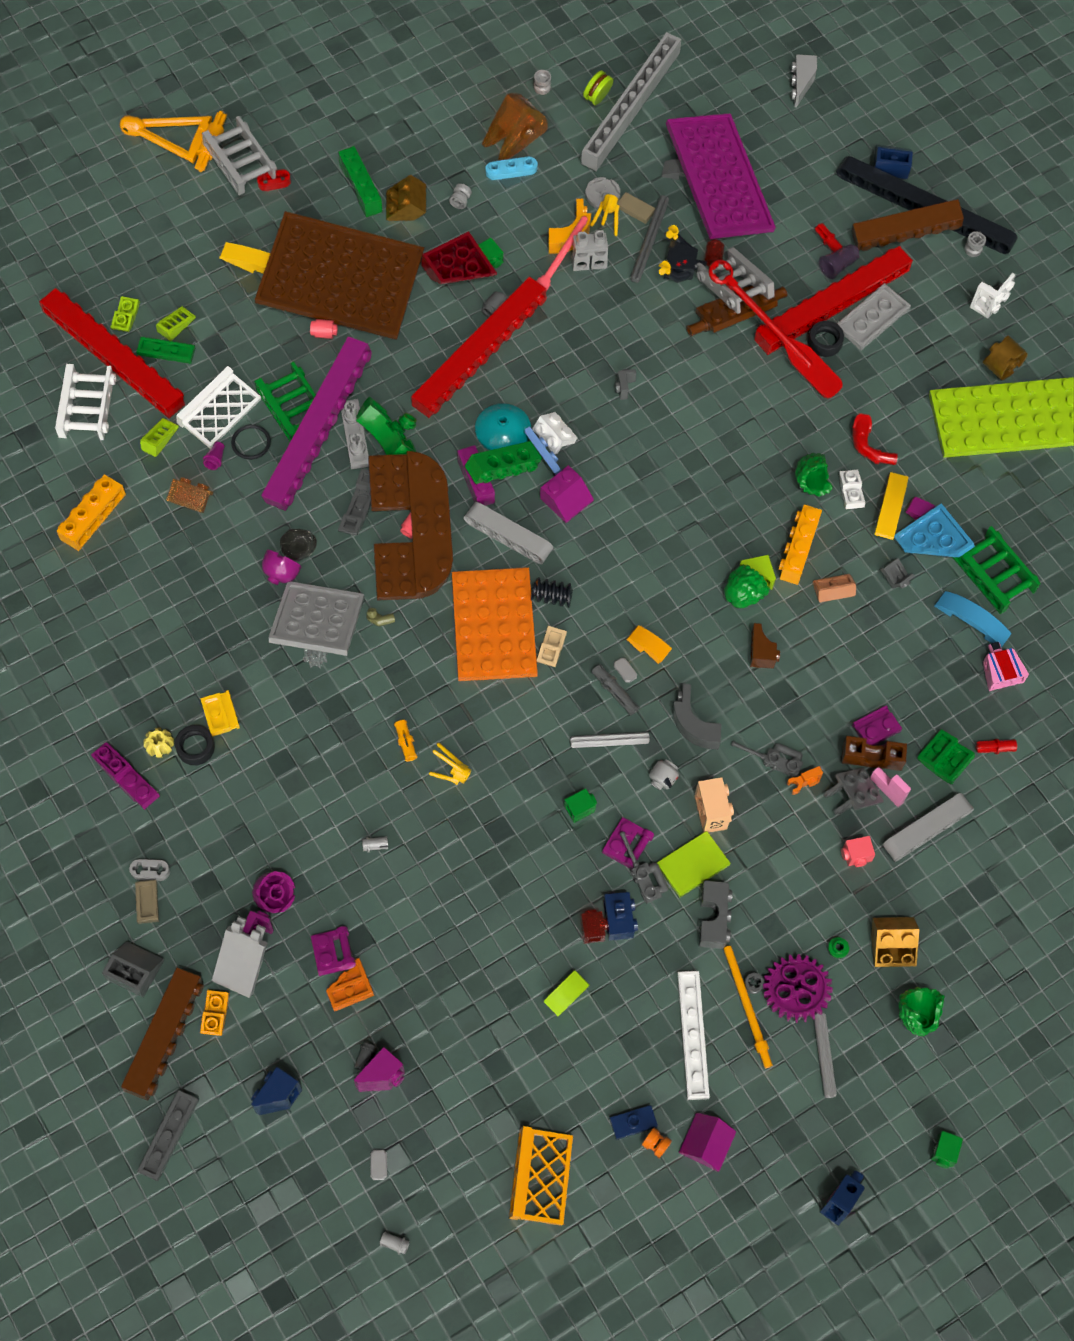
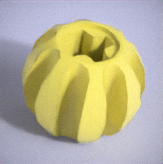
M155 728V731L147 732V738L144 739V748L149 755L154 756L156 754L157 758H163V754H169L172 751L170 747L174 746V738L171 737L169 731Z

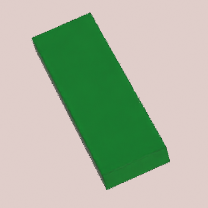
M141 337L136 353L139 356L191 364L196 348L195 345Z

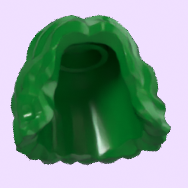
M813 452L803 456L797 462L795 476L804 493L815 494L820 497L826 493L829 494L832 490V484L828 481V465L824 454Z
M743 564L730 573L724 588V595L726 600L735 608H745L749 605H755L767 596L770 587L767 586L766 580L758 571H755L749 565Z
M916 987L902 993L898 1003L900 1010L899 1018L907 1030L917 1036H925L937 1030L939 1019L943 1013L942 1008L945 996L936 989H929L927 987Z

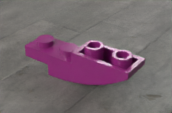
M107 742L91 754V757L109 777L144 810L160 797L158 792Z

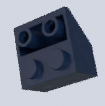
M876 145L874 167L897 178L908 179L912 166L913 151L906 148Z
M276 1067L274 1072L271 1070L265 1077V1084L262 1089H257L253 1094L251 1105L258 1115L290 1109L302 1092L301 1086L296 1079Z

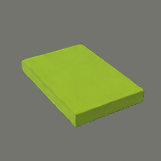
M707 831L657 862L663 876L679 898L720 873L731 864Z

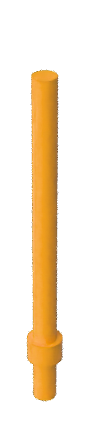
M726 946L723 949L756 1041L754 1044L756 1051L760 1053L764 1068H770L773 1064L768 1053V1043L762 1036L732 946Z

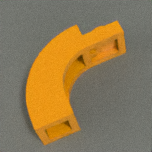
M576 199V219L571 225L564 228H549V254L559 253L582 216H586L588 221L581 232L589 234L591 213H587V206H584L583 199Z

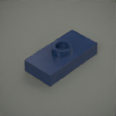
M651 1105L610 1117L609 1119L616 1140L658 1127Z

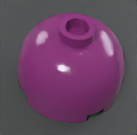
M268 549L262 560V570L268 576L267 580L275 585H278L279 582L286 584L293 581L301 569L300 564Z
M271 871L263 873L253 885V900L257 907L265 912H284L294 901V882L290 876L283 872Z

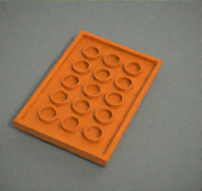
M529 568L452 572L458 681L537 677Z

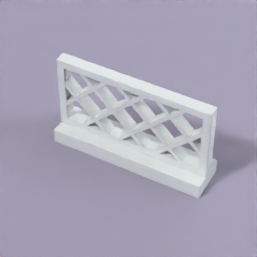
M227 366L176 415L177 424L182 428L185 427L211 449L214 442L219 441L261 400V396L233 374V370ZM234 381L240 386V391H229L228 386ZM218 395H227V403H216V397ZM229 395H240V403H229ZM242 395H251L255 399L251 402H243ZM206 407H214V415H203V410ZM216 407H227L228 415H216ZM230 407H241V412L238 415H230ZM215 419V427L204 428L203 420ZM217 419H228V425L226 427H217ZM192 420H201L202 428H193L189 423ZM204 432H215V438L208 441L204 437Z

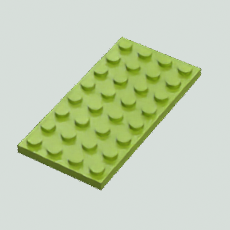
M1074 377L936 389L929 392L943 458L1074 446Z

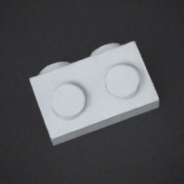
M556 412L541 415L533 427V431L539 438L543 437L548 444L547 447L554 454H558L563 446L574 444L578 439Z

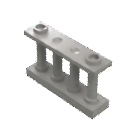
M240 116L236 117V128L216 137L212 136L209 130L202 133L203 145L238 195L245 193V184L249 180L267 172L272 179H275L277 167L275 162L268 158L254 138L248 124L245 121L243 122ZM238 134H241L245 139L225 150L219 146V143ZM247 147H250L254 152L236 162H230L228 159L229 155ZM258 159L263 165L245 175H239L237 172L238 168Z
M734 247L728 249L726 261L734 269L733 278L738 276L745 278L738 281V285L741 288L749 284L755 287L746 291L751 298L760 293L767 299L773 298L774 282ZM698 263V280L703 282L722 299L730 309H733L737 314L741 313L740 302L743 300L725 284L720 285L713 282L709 277V269ZM719 264L715 270H712L713 274L724 270V265ZM729 273L720 276L719 280H723Z

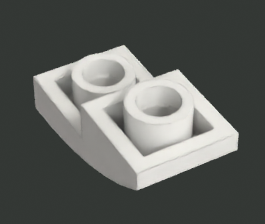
M839 471L845 508L865 507L859 471Z

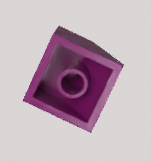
M569 465L544 484L540 490V499L565 523L594 501L582 477Z
M383 1047L354 1079L356 1089L359 1092L391 1090L393 1086L398 1087L405 1078L403 1076L405 1074L404 1066Z

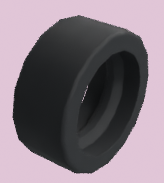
M819 321L810 330L808 338L809 347L819 356H834L842 348L844 332L838 324L832 321ZM827 332L834 335L837 342L833 345H823L815 337L818 333Z
M190 725L183 728L175 738V749L178 757L188 765L198 766L204 764L211 759L214 753L215 744L212 735L205 727L200 725ZM194 735L204 737L207 746L202 753L197 755L185 753L183 743L187 738Z

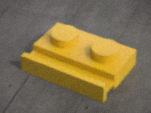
M229 690L225 693H217L200 698L212 736L240 728Z

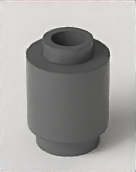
M495 291L483 303L481 310L484 315L489 318L507 300L506 295Z

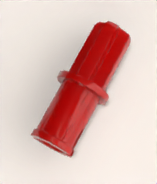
M823 223L815 227V231L822 238L823 244H827L834 255H838L844 250V247L835 238V234H832Z
M995 738L993 741L976 742L977 753L994 752L995 754L1017 751V742L1015 739L999 740L998 738Z

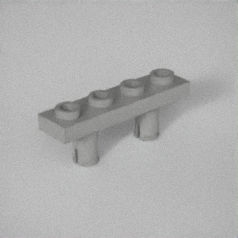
M358 399L347 400L344 408L341 410L351 469L369 467L364 429L356 421L360 410Z

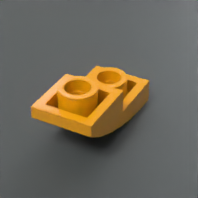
M639 625L626 639L640 653L645 651L658 664L663 661L672 649L658 636Z
M207 990L200 1034L222 1036L230 993Z

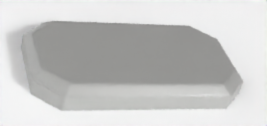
M620 658L614 662V668L626 683L637 679V673L626 658Z
M373 1150L370 1153V1177L373 1180H384L387 1177V1152L385 1150Z

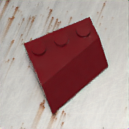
M469 231L422 254L421 266L429 278L439 284L497 275V272Z

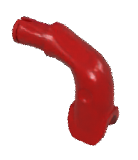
M858 414L852 425L855 449L859 454L875 464L896 465L897 453L882 452L880 449H874L869 446L868 434H870L872 429V419L870 415Z

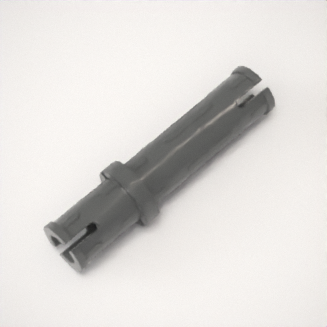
M602 664L597 665L592 670V674L602 683V687L613 695L630 716L640 709L616 682V678L611 676Z

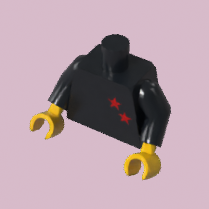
M671 225L668 227L669 231L666 232V237L669 239L673 238V240L670 242L667 260L659 264V267H661L659 274L664 275V279H671L676 283L692 280L694 270H698L697 264L701 263L706 267L707 261L698 260V249L694 248L678 234L679 230L676 225Z

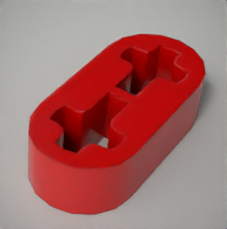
M276 170L275 179H272L267 172L257 177V183L260 190L271 191L288 187L291 183V177L287 170Z

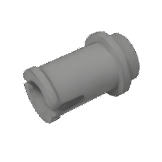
M367 836L366 839H362L363 851L370 853L371 850L388 849L387 836L368 838Z
M387 1232L383 1233L380 1240V1246L397 1251L398 1255H401V1253L406 1254L410 1241L406 1240V1237L402 1239Z

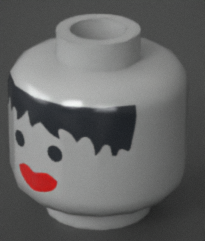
M667 759L658 761L649 773V777L652 780L651 785L658 790L662 788L670 789L679 777L678 767Z

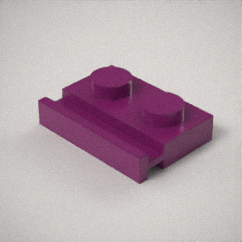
M887 705L852 724L860 738H867L866 743L872 746L902 730L892 712L890 713Z

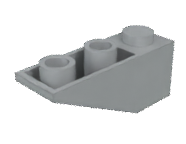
M796 55L795 62L791 64V72H794L791 79V86H794L791 94V99L794 100V107L799 105L815 81L817 71V56Z

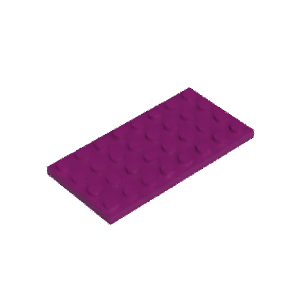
M731 113L667 119V129L709 239L774 232L776 229Z

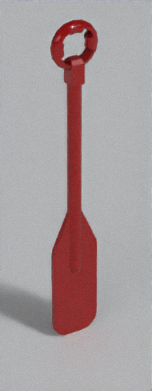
M716 260L709 266L708 272L711 280L716 284H726L783 342L791 364L824 398H832L841 390L842 381L808 345L788 337L738 285V282L733 278L734 272L730 263L724 260ZM719 264L724 265L723 267L727 271L729 270V275L723 280H719V277L713 274L712 271Z

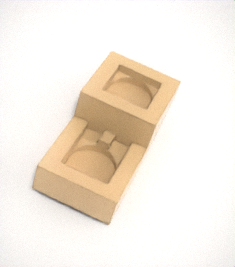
M548 626L537 658L538 663L556 667L567 631Z

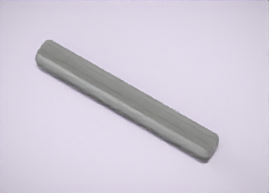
M648 732L571 736L570 745L571 748L648 744L650 737Z
M816 1013L814 1023L825 1098H834L837 1092L826 1014L822 1013L820 1015Z

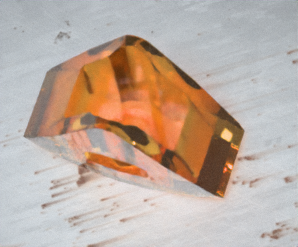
M518 93L507 94L488 129L482 145L489 147L506 137L498 160L510 159L547 131V119L523 95Z

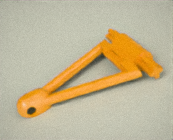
M223 111L217 112L213 122L212 116L151 119L124 116L121 118L119 125L123 133L131 136H141L193 164L197 156H199L195 169L202 172L205 171L208 161L213 159L203 145L202 133L209 130L211 135L215 137L223 134V125L227 114H223ZM199 125L188 151L146 129V127Z

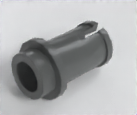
M364 1042L363 1046H360L361 1051L354 1067L362 1071L371 1061L372 1055L376 1054V1047Z

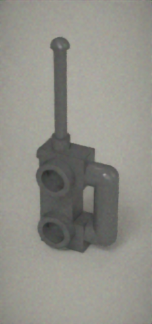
M735 741L731 743L732 746L760 757L764 760L763 764L765 767H770L791 777H797L803 765V762H801L803 757L801 752L780 743H776L773 749L770 748L767 755L747 748ZM780 752L792 757L793 760L781 757Z
M620 832V836L633 861L634 868L631 869V875L634 876V882L637 883L645 903L647 904L661 898L662 893L668 891V885L657 863L650 865L644 863L640 865L633 854L625 832ZM649 874H654L659 886H653Z

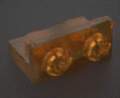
M180 477V480L173 479L166 501L204 513L209 495H213V492L208 490L209 486L200 483L197 486L192 485V480Z

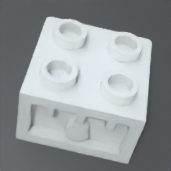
M1012 273L998 291L993 289L992 286L981 282L970 308L986 318H989L992 313L996 314L1001 307L1000 303L1002 301L1006 302L1009 298L1010 291L1015 285L1013 280L1016 274Z

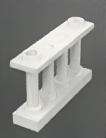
M66 364L55 426L59 438H67V432L74 429L97 431L100 440H104L105 433H108L109 429L107 418L112 387L116 384V374H113L111 366H107L106 375L79 374V372H76L74 364ZM79 381L104 382L103 391L76 390L75 385ZM76 397L102 398L101 407L74 406L72 403ZM73 413L99 414L98 423L71 422L70 415H73Z

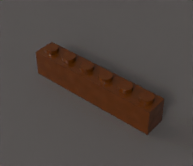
M959 199L854 223L852 235L857 251H866L872 247H883L896 241L900 243L909 238H921L931 233L939 234L948 229L956 230L962 226L964 217Z
M176 968L122 1083L121 1088L124 1092L147 1101L150 1096L155 1095L158 1088L157 1081L160 1076L164 1075L167 1069L166 1061L169 1055L172 1056L175 1052L177 1037L183 1034L186 1027L184 1022L187 1016H191L195 1004L193 1003L196 996L199 997L203 991L204 985L200 976Z

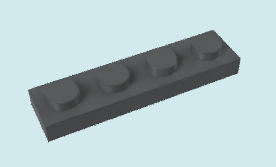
M178 1090L137 1171L138 1173L157 1182L159 1181L199 1102L197 1098Z

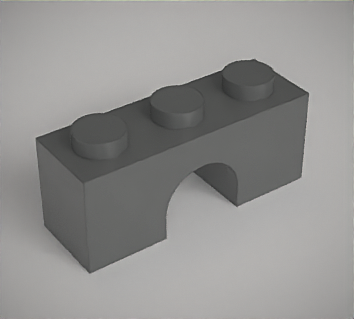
M703 882L701 907L713 909L717 914V918L713 921L701 922L699 947L723 949L726 942H730L731 931L727 930V922H731V910H728V902H732V890H729V883Z

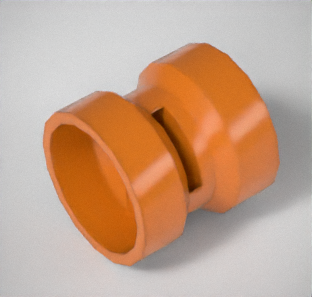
M654 1127L642 1146L654 1151V1155L660 1159L672 1140L660 1135V1131ZM660 1139H662V1140L660 1141V1143L657 1145V1147L654 1148V1147L656 1146V1144L658 1143V1141H659Z

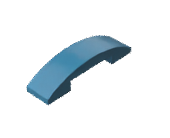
M945 591L934 606L950 617L954 614L986 635L984 639L990 643L999 642L1001 648L1012 634L988 611L957 594Z

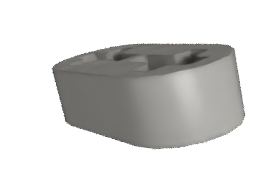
M139 859L133 861L129 867L132 877L141 881H164L170 875V868L163 860ZM139 866H142L144 870H142L140 874H137L135 869H138ZM160 866L165 870L161 872V875H158L157 871H152L159 870Z

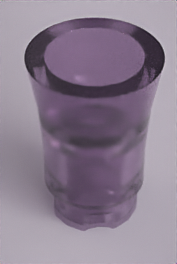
M849 244L837 251L822 256L819 259L822 273L827 278L834 279L860 258L859 250L856 246Z

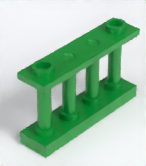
M294 361L291 362L292 373L270 384L264 383L262 378L254 381L257 393L261 396L264 404L289 442H291L300 425H292L290 418L308 410L316 396L305 379L304 371L301 367H297ZM295 379L300 384V387L278 398L273 397L271 394L273 390ZM303 393H306L310 399L289 411L281 409V404Z
M991 526L984 536L985 540L975 545L974 548L962 556L952 558L1001 615L1011 603L1009 599L1027 588L1032 593H1035L1041 583L1038 577L1027 568L1003 540L1000 532ZM990 545L998 552L982 564L977 563L973 558L975 554ZM1004 559L1010 568L993 579L990 578L985 570ZM1015 573L1023 581L1006 593L997 587L999 583Z

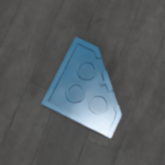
M942 503L894 536V539L906 553L960 557L975 547L973 541Z

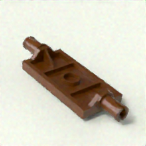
M750 285L743 288V290L746 292L755 287ZM782 286L774 290L773 298L767 299L763 294L759 293L751 297V299L765 312L777 307V300L786 298L787 291ZM719 298L697 307L696 314L700 317V321L687 325L686 329L690 337L703 331L708 332L712 330L717 332L756 314L744 301L740 302L741 313L737 314Z

